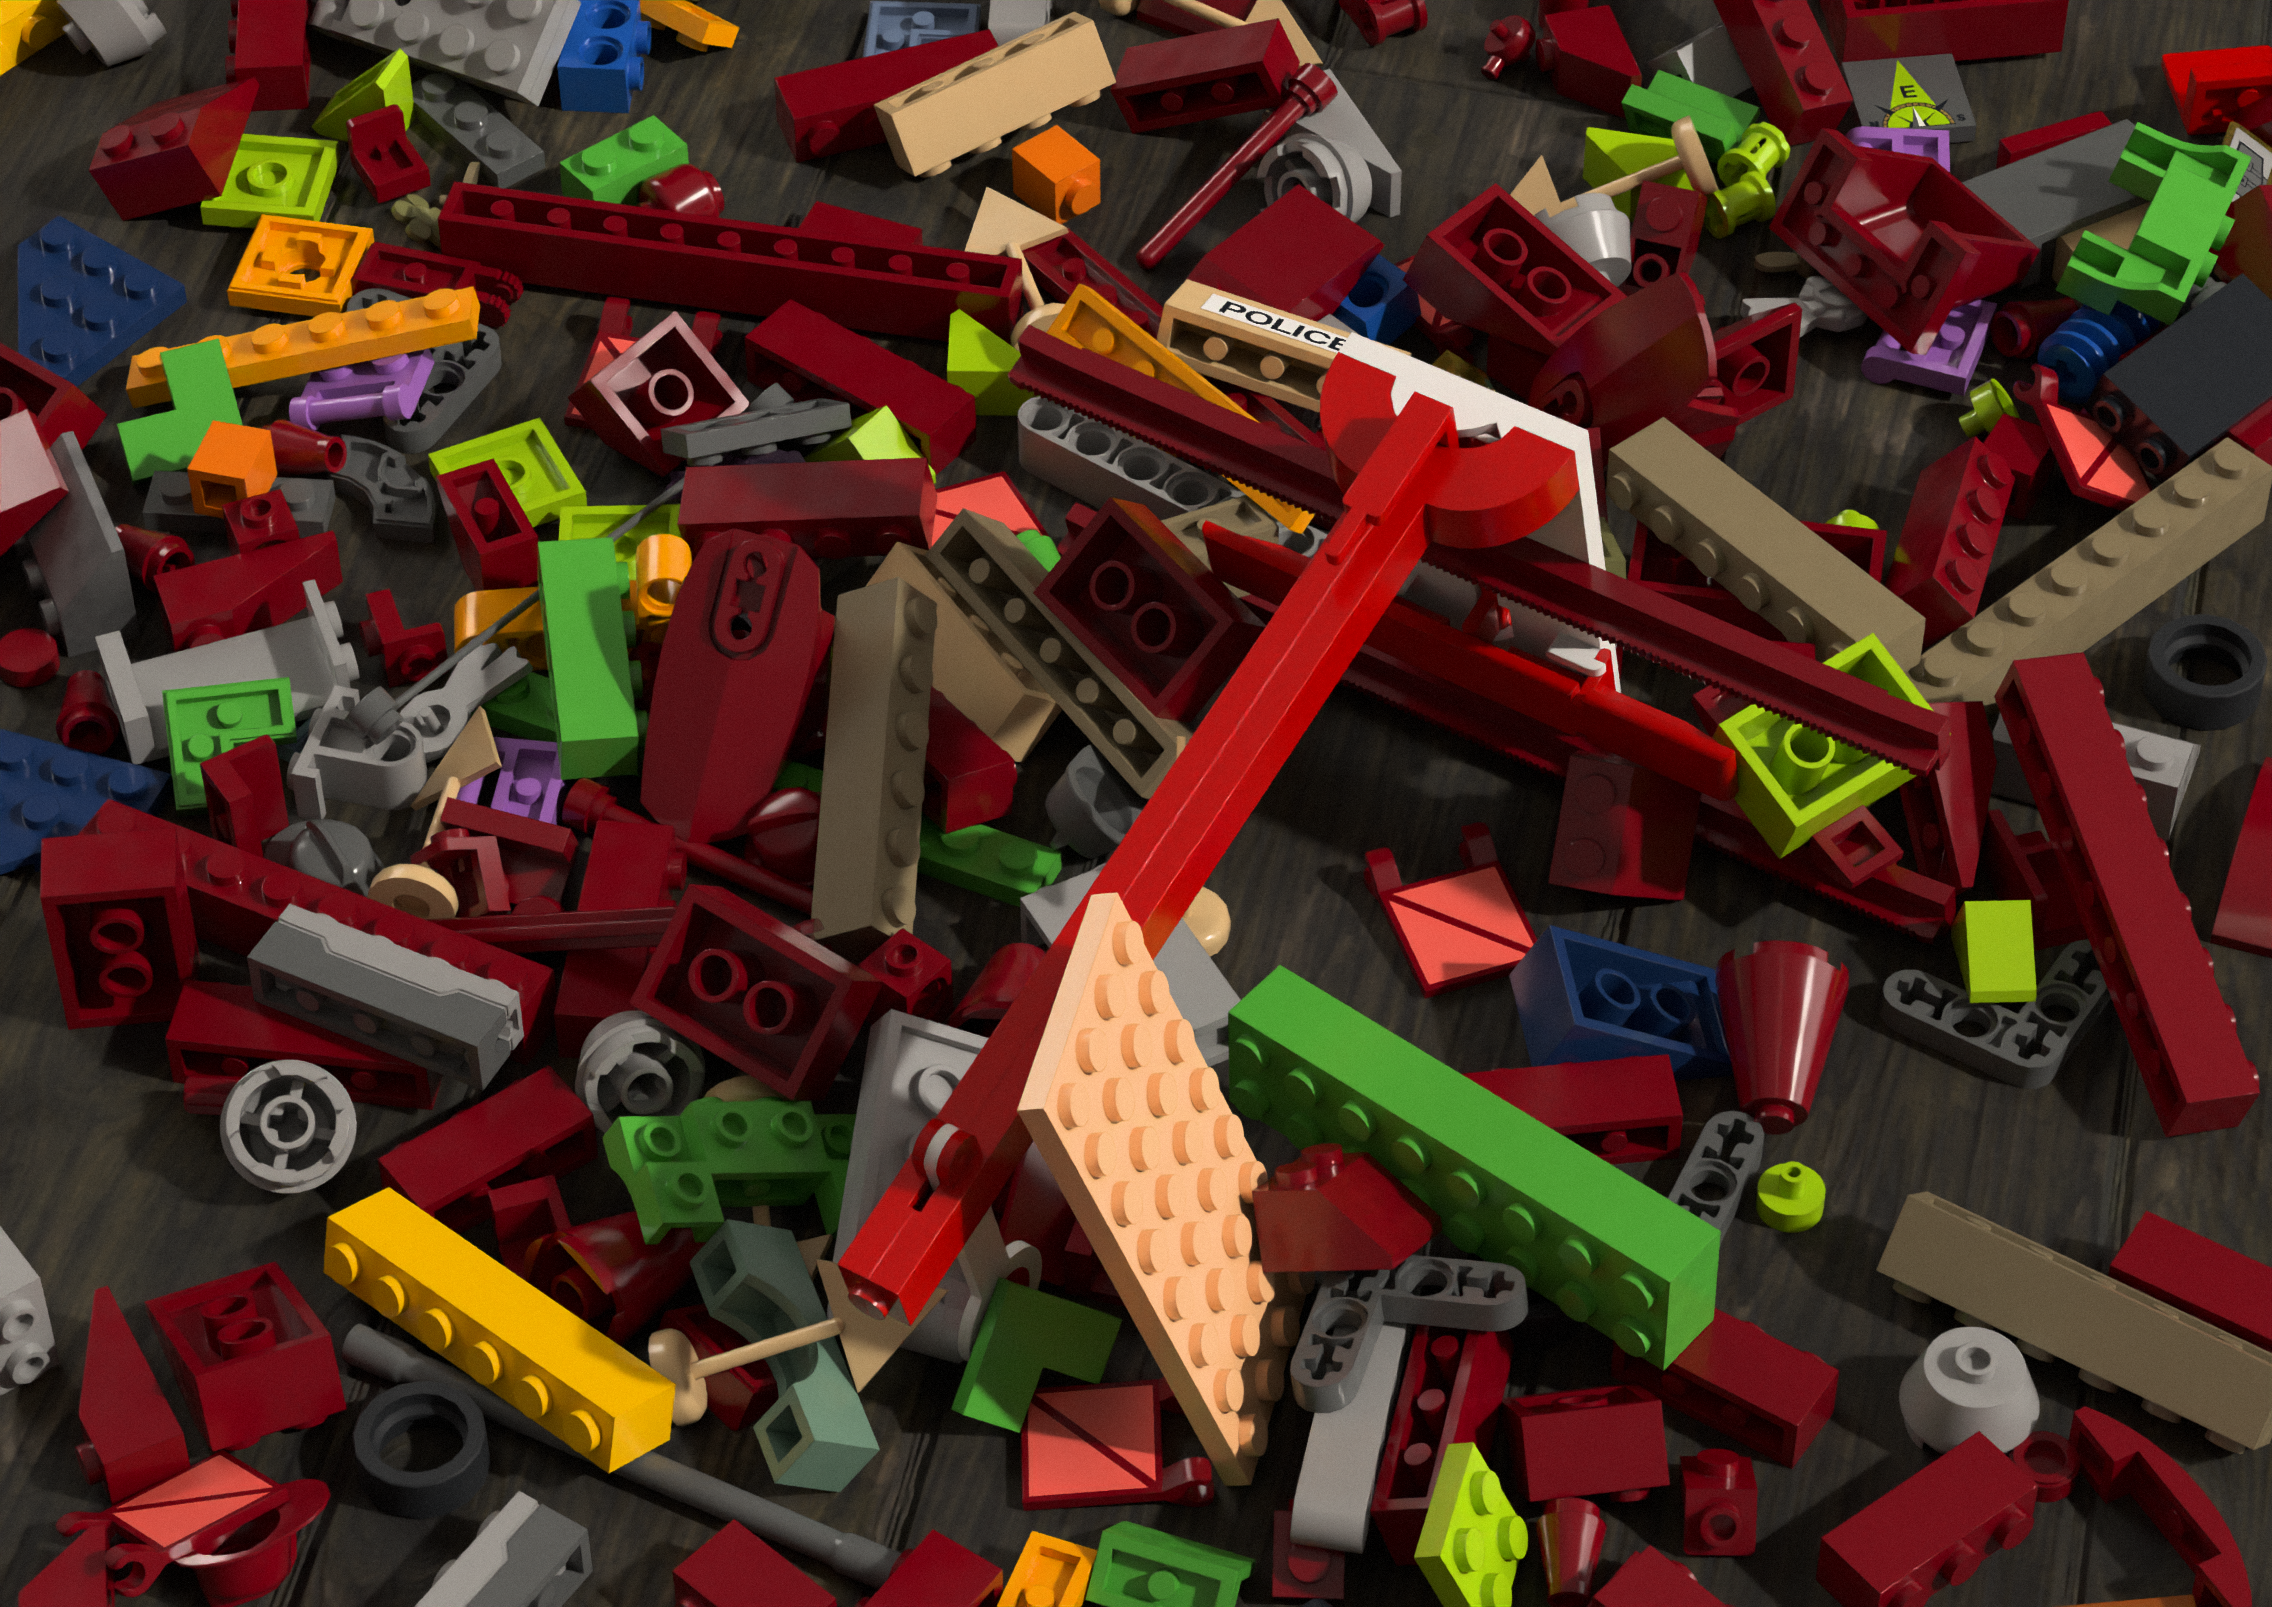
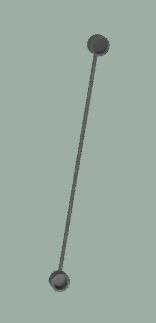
M774 383L753 401L745 413L792 404L794 399L778 383ZM731 451L722 452L723 458ZM685 477L607 537H613V542H615L680 492L683 489ZM539 590L497 620L395 700L382 686L372 690L349 712L344 722L362 740L370 738L376 745L384 741L397 729L404 719L397 712L398 708L540 600Z

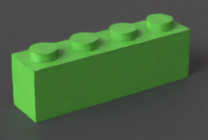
M613 537L538 542L537 582L561 780L580 779L583 777L637 775L638 749H645L648 716L646 710L635 711L634 698L643 697V682L640 660L629 661L627 651L629 648H636L634 611H622L621 599L630 598L627 561L616 562Z

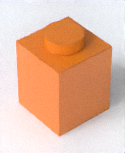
M1058 125L1012 148L1013 193L1038 213L1059 224H1063L1101 203L1100 159Z
M212 421L187 468L193 507L196 514L224 518L223 504L269 492L277 476L271 430Z

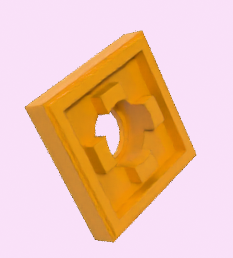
M261 214L227 289L229 305L313 317L326 312L345 313L347 304L353 296L350 280L369 247L374 243L373 229ZM300 269H312L320 272V277L306 282L305 274L290 273Z

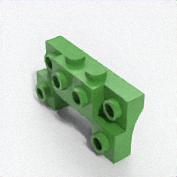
M2137 122L2108 181L2135 196L2150 201L2128 250L2085 230L2055 290L2108 316L2118 300L2168 325L2173 324L2192 285L2203 288L2218 259V256L2209 252V249L2212 248L2218 252L2221 250L2235 222V219L2225 214L2252 157L2227 145L2208 146L2183 142Z
M775 1096L763 1097L754 1101L723 1102L718 1097H705L690 1102L680 1116L618 1117L602 1139L610 1167L624 1181L632 1197L645 1245L658 1244L671 1228L689 1227L692 1229L695 1243L707 1242L725 1222L721 1207L804 1205L813 1193L816 1196L826 1234H832L833 1239H836L856 1114H814L811 1101H783Z

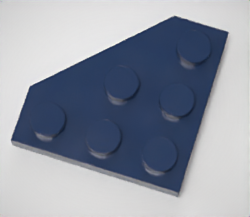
M59 215L18 245V353L73 383L76 387L187 302L184 284Z
M0 729V875L31 864L35 872L41 871L42 838L78 835L107 799L158 817L174 793L172 774Z

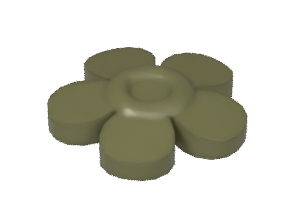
M408 194L403 201H396L391 208V212L396 220L408 224L405 228L408 237L420 244H424L429 239L435 246L441 248L438 217L441 210L436 207L430 209L428 202L415 194Z

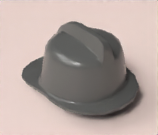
M1094 744L1088 745L1079 751L1066 767V772L1048 792L1045 799L1047 814L1057 831L1049 846L1055 850L1069 845L1076 852L1089 859L1101 857L1117 849L1149 801V799L1139 796Z
M310 819L292 824L275 834L267 844L264 853L265 859L364 897L368 896L373 878L385 868L373 851L369 839L357 827L332 819Z

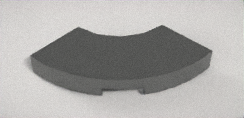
M341 435V439L345 442L347 449L345 465L337 473H328V480H333L335 492L352 496L369 508L373 516L375 538L435 544L437 535L436 507L434 495L426 477H421L406 463L404 455L386 445L361 437Z

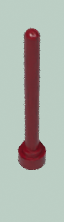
M1305 63L1288 80L1289 88L1285 91L1287 99L1137 252L1136 262L1140 268L1145 270L1153 269L1302 115L1310 116L1314 111L1316 113L1322 112L1337 97L1338 91L1334 82L1323 70L1311 63Z
M585 777L580 778L573 785L567 795L562 811V820L565 825L586 834H591L595 831L597 820L660 824L618 806V799L611 796L608 787ZM675 836L676 852H685L687 863L811 916L812 888L707 843H686Z

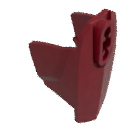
M1686 272L1675 273L1637 291L1585 323L1562 343L1543 365L1532 382L1528 406L1583 429L1600 427L1605 477H1607L1609 449L1662 417L1666 418L1718 459H1720L1734 440L1736 426L1740 419L1737 408L1717 405L1718 400L1724 396L1721 387L1706 388L1717 377L1716 350L1711 328L1704 310L1706 305L1702 294H1699L1696 284Z
M733 528L707 539L694 559L687 576L684 577L664 637L654 682L645 742L640 802L657 822L663 825H674L675 836L686 843H710L748 834V820L754 817L760 804L770 796L775 781L801 755L807 740L823 725L829 708L836 618L821 608L820 569L800 545ZM758 552L764 554L767 558L768 568L762 576L755 579L750 575L747 563L749 558ZM748 614L747 617L752 623V631L747 638L739 640L733 636L731 631L732 622L737 616Z

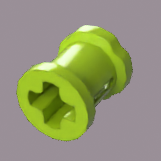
M1766 122L1750 124L1742 134L1741 144L1737 148L1727 150L1718 160L1717 170L1719 177L1727 187L1738 183L1746 170L1747 172L1757 171L1766 179V174L1772 168L1781 167L1788 159L1790 146L1786 142L1784 134L1775 126ZM1762 139H1765L1766 142H1765V143L1763 144V146L1760 148L1759 142H1760Z
M1749 171L1740 177L1738 183L1705 195L1709 200L1704 223L1713 236L1721 239L1734 233L1735 227L1755 219L1758 222H1764L1771 219L1775 214L1776 204L1768 181L1759 172Z

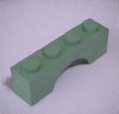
M727 1219L689 1262L710 1317L728 1325L751 1344L828 1320L792 1230ZM833 1336L764 1358L777 1382L779 1399L753 1428L775 1484L841 1492L880 1450L836 1339Z

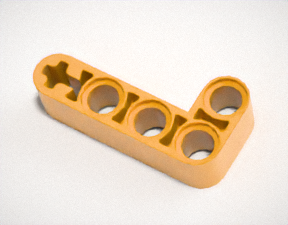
M672 534L650 536L644 539L636 548V580H630V598L621 599L622 611H634L636 646L645 642H655L663 645L676 598L684 577L687 576L692 565L689 545L682 538ZM538 587L483 590L471 592L461 597L454 608V654L536 592ZM540 600L504 626L482 645L497 643L502 653L508 648L515 646L521 658H525L534 668L532 671L548 670ZM633 648L627 649L628 656Z

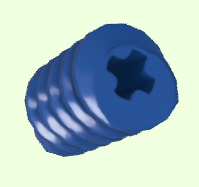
M2118 300L2109 316L2092 307L2083 305L2043 341L2039 347L2038 364L2048 367L2057 373L2059 397L2070 403H2086L2103 373L2118 363L2119 356L2150 337L2151 333L2156 332L2160 321Z

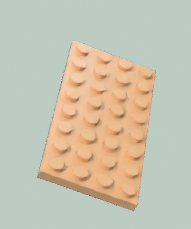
M1117 892L1094 894L1090 897L1017 1112L1225 1486L1251 1485L1259 1456L1264 1455L1267 1449L1268 1424L1275 1401L1280 1400L1283 1394V1373L1290 1349L1297 1344L1299 1339V1318L1306 1294L1311 1293L1314 1288L1315 1271L1263 1273L1252 1191L1268 1180L1266 1169L1260 1161L1256 1160L1244 1137L1243 1126L1239 1117L1232 1114L1220 1091L1216 1072L1213 1068L1207 1066L1195 1043L1191 1024L1188 1020L1182 1018L1170 995L1165 974L1157 970L1144 945L1143 934L1139 924L1131 920Z

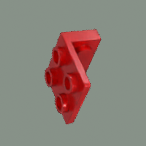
M2269 45L2168 53L2162 56L2161 68L2188 135L2229 132L2238 109L2272 93V47Z

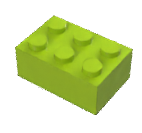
M1874 633L1823 662V664L1887 690L1891 696L1933 711ZM1756 704L1750 705L1720 723L1712 737L1719 744L1735 750L1739 792L1734 799L1779 859L1809 842L1812 835L1858 807L1870 805L1916 777V775L1909 774L1907 770H1901L1899 766L1894 767L1892 763L1886 764L1885 760H1878L1877 756L1871 757L1869 753L1863 754L1862 750L1856 751L1854 747H1848L1846 743L1840 744L1839 740L1833 741L1831 737L1825 738L1824 734H1818L1816 730L1810 731L1809 727L1803 728L1801 724L1795 725L1794 721H1787L1786 717L1780 718L1779 714L1773 715L1771 711L1765 712L1764 708H1757Z

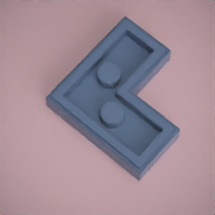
M870 1L863 57L979 32L981 28V4Z

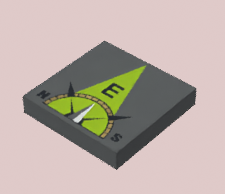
M1952 53L1842 62L1841 74L1853 98L1850 111L1856 127L1949 130V143L1975 141L1977 125Z

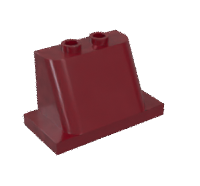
M1822 128L1769 226L1777 236L1908 352L1921 355L1928 353L1951 310L2016 286L2024 279L2040 251L2036 245L1933 158L1856 146L1838 130Z

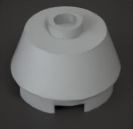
M142 0L56 1L58 8L69 22L62 29L71 42L83 55L91 50L106 67L153 52L151 45L167 33L155 13L147 14L149 10Z
M1311 133L1294 134L1286 138L1280 145L1271 148L1263 157L1257 173V179L1265 178L1264 194L1268 207L1299 184L1356 223L1366 213L1372 197L1370 171L1361 154L1347 143Z
M1602 193L1576 195L1574 197L1578 204L1577 207L1564 210L1552 217H1549L1546 208L1534 215L1616 287L1629 276L1631 272L1630 221L1625 213L1615 208L1609 195Z
M642 1011L620 1012L607 1017L597 1024L585 1039L576 1074L575 1092L579 1099L594 1114L595 1127L604 1133L608 1131L618 1117L680 1116L690 1102L698 1100L702 1091L706 1071L704 1056L699 1044Z
M278 1060L253 1069L232 1088L222 1109L220 1136L228 1160L235 1170L247 1181L271 1192L299 1193L325 1183L345 1164L355 1142L356 1114L346 1089L328 1071L305 1061Z
M1960 1327L1939 1335L1908 1369L1899 1390L1900 1408L1904 1416L1906 1430L1912 1441L1921 1450L1925 1442L1942 1454H1946L1980 1431L2009 1458L2010 1450L2021 1444L2032 1433L2040 1412L2038 1393L2019 1349L2005 1336L1981 1327Z

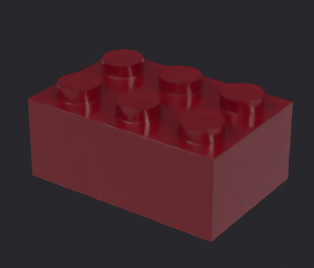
M1113 497L1108 498L1033 592L1155 717L1190 723L1252 648L1266 627L1145 505Z
M176 827L42 838L40 900L68 1030L172 1021L185 980L200 981V955Z
M689 884L629 1003L791 1100H824L884 982L723 887Z

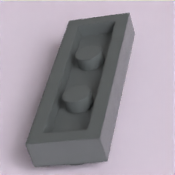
M435 72L412 83L416 118L467 164L480 162L479 174L493 187L506 188L546 168L544 151L464 81L456 79L447 73Z
M818 398L662 428L660 430L663 453L686 458L688 466H703L722 462V452L741 449L742 455L771 453L777 450V441L795 438V443L799 445L827 442L831 440L830 431L852 427L849 403Z
M154 471L143 509L145 529L226 534L224 518L201 515L194 512L188 472ZM276 477L269 492L278 489L282 490L298 527L299 537L304 538L327 532L336 498L333 480Z

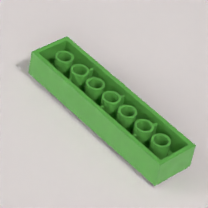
M1281 965L1273 970L1228 1012L1229 1102L1233 1103L1246 1117L1260 1120L1286 1136L1299 1150L1318 1144L1335 1143L1342 1145L1343 1153L1368 1152L1441 1217L1442 1231L1440 1233L1447 1236L1457 1248L1466 1253H1474L1487 1262L1502 1263L1515 1267L1523 1274L1526 1287L1531 1288L1558 1305L1568 1317L1575 1321L1589 1324L1613 1339L1629 1355L1642 1357L1663 1371L1714 1320L1721 1235L1719 1229Z

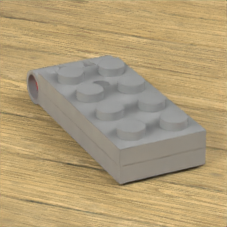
M318 0L308 25L312 29L333 39L386 56L400 48L408 55L410 64L433 72L447 73L466 83L539 106L581 2L578 0Z
M893 1009L871 1025L833 1262H839L913 1152L915 1142L924 1126L931 1119L936 1118L989 1038ZM956 1257L937 1286L948 1289L949 1292L899 1348L960 1364L964 1360L958 1351V1333L971 1293L959 1260ZM828 1303L827 1319H831L834 1316Z

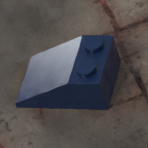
M1549 925L1509 975L1532 1067L1557 1065L1564 1062L1579 1063L1622 1059L1629 1056L1643 1057L1669 1054L1675 1081L1733 1076L1715 983L1716 973L1713 968Z

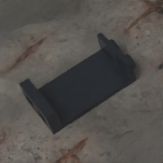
M2243 273L2103 373L2083 408L2095 418L2103 430L2109 432L2138 460L2144 470L2151 473L2161 484L2189 465L2194 456L2272 399V300Z

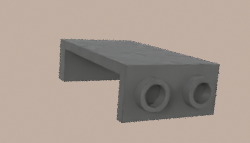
M2128 119L1961 182L2040 249L2028 273L2016 285L2020 289L2040 282L2042 243L2150 202L2108 182L2135 128V125Z

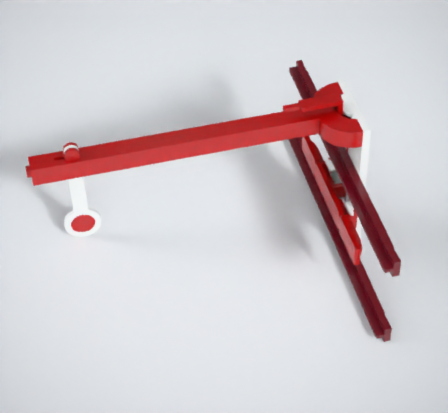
M1028 325L1017 340L1021 356L1008 373L1009 382L1020 390L1026 389L1028 393L1033 392L1034 396L1040 395L1041 399L1047 398L1048 402L1053 401L1055 405L1060 404L1061 407H1067L1068 410H1074L1075 413H1081L1082 416L1087 415L1088 419L1094 418L1095 422L1101 421L1102 425L1107 424L1109 428L1114 427L1116 431L1121 430L1122 434L1128 433L1129 437L1135 436L1136 440L1142 439L1143 443L1148 442L1150 446L1155 445L1157 449L1162 448L1163 451H1169L1170 455L1176 454L1177 458L1183 457L1184 460H1190L1191 463L1204 466V469H1210L1211 472H1217L1218 475H1224L1225 478H1231L1232 481L1238 480L1239 484L1245 483L1246 487L1252 486L1253 490H1259L1260 493H1266L1267 496H1273L1274 499H1280L1281 502H1287L1288 505H1294L1295 508H1301L1302 511H1308L1309 514H1315L1316 517H1322L1323 520H1329L1330 524L1335 523V525L1312 558L1279 544L1239 535L1207 520L1202 525V534L1211 571L1222 582L1250 594L1239 599L1266 627L936 1118L931 1119L924 1126L915 1142L913 1152L837 1263L849 1292L847 1297L857 1309L874 1319L884 1320L889 1315L911 1327L957 1257L971 1293L958 1333L959 1354L964 1360L969 1361L998 1277L1036 1290L1038 1289L1042 1270V1258L1039 1250L1020 1240L1012 1242L1005 1247L991 1205L1034 1141L1017 1109L1090 897L1094 894L1117 892L1131 920L1139 924L1143 934L1144 945L1152 960H1154L1337 684L1343 683L1344 687L1349 686L1351 690L1356 689L1357 693L1363 692L1364 696L1370 695L1371 699L1376 698L1378 702L1383 701L1384 705L1390 704L1391 708L1396 707L1398 711L1403 710L1405 714L1410 713L1411 717L1417 716L1418 720L1424 719L1425 723L1430 722L1432 726L1437 725L1438 729L1444 728L1445 732L1451 731L1452 735L1457 734L1459 738L1464 737L1466 741L1471 740L1472 744L1478 743L1479 747L1485 746L1486 750L1492 749L1493 753L1498 752L1500 756L1505 755L1507 759L1512 758L1513 762L1519 761L1520 765L1526 764L1527 768L1533 767L1534 771L1539 770L1541 774H1547L1548 777H1554L1555 780H1561L1562 783L1566 782L1570 755L1578 750L1621 757L1702 792L1694 842L1707 845L1709 849L1714 848L1716 852L1721 851L1723 855L1728 854L1730 858L1735 857L1737 861L1742 860L1744 864H1750L1751 868L1757 867L1758 871L1764 870L1765 874L1771 873L1773 877L1778 876L1780 880L1785 879L1787 883L1800 886L1801 890L1807 889L1808 893L1814 892L1815 896L1821 895L1823 899L1828 898L1830 902H1836L1837 906L1843 905L1844 909L1850 908L1851 912L1857 911L1859 915L1864 914L1866 918H1872L1873 922L1879 921L1880 925L1886 924L1888 928L1893 927L1895 931H1901L1902 935L1908 934L1910 938L1915 937L1917 941L1931 945L1935 943L1939 935L1947 936L1956 918L1955 887L1900 867L1895 862L1850 890L1825 874L1798 849L1779 859L1734 799L1739 792L1735 750L1719 744L1716 740L1684 720L1622 694L1615 644L1617 648L1623 647L1624 651L1630 650L1632 654L1637 653L1639 657L1645 656L1646 660L1652 659L1653 663H1660L1661 667L1667 666L1669 670L1674 669L1676 673L1682 672L1683 676L1689 675L1690 679H1697L1698 683L1704 682L1706 686L1711 685L1713 689L1719 688L1720 692L1726 691L1728 695H1734L1735 699L1741 698L1743 702L1749 701L1750 705L1756 704L1757 708H1764L1765 712L1771 711L1773 715L1779 714L1780 718L1786 717L1787 721H1794L1795 725L1801 724L1803 728L1809 727L1810 731L1816 730L1818 734H1824L1825 738L1831 737L1833 741L1839 740L1840 744L1846 743L1848 747H1854L1856 751L1862 750L1863 754L1869 753L1871 757L1877 756L1878 760H1885L1886 764L1892 763L1894 767L1899 766L1901 770H1907L1909 774L1925 778L1932 768L1940 771L1950 754L1949 717L1891 696L1887 690L1606 571L1588 430L1351 332L1332 361L1322 386L1320 419L1326 451L1093 351L1074 347L1042 330ZM1075 502L1065 517L1068 532L1057 547L1060 557L1064 555L1097 512Z

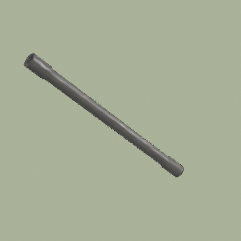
M363 1324L355 1325L348 1333L342 1348L341 1356L343 1362L395 1384H407L417 1381L449 1384L468 1394L483 1412L485 1419L597 1466L538 1423L526 1417L521 1411L487 1387L478 1383L464 1371L422 1354L412 1345ZM653 1451L645 1453L612 1472L730 1523L735 1519L750 1532L825 1563L835 1572L876 1590H879L888 1580L891 1568L901 1554L858 1534L841 1532Z

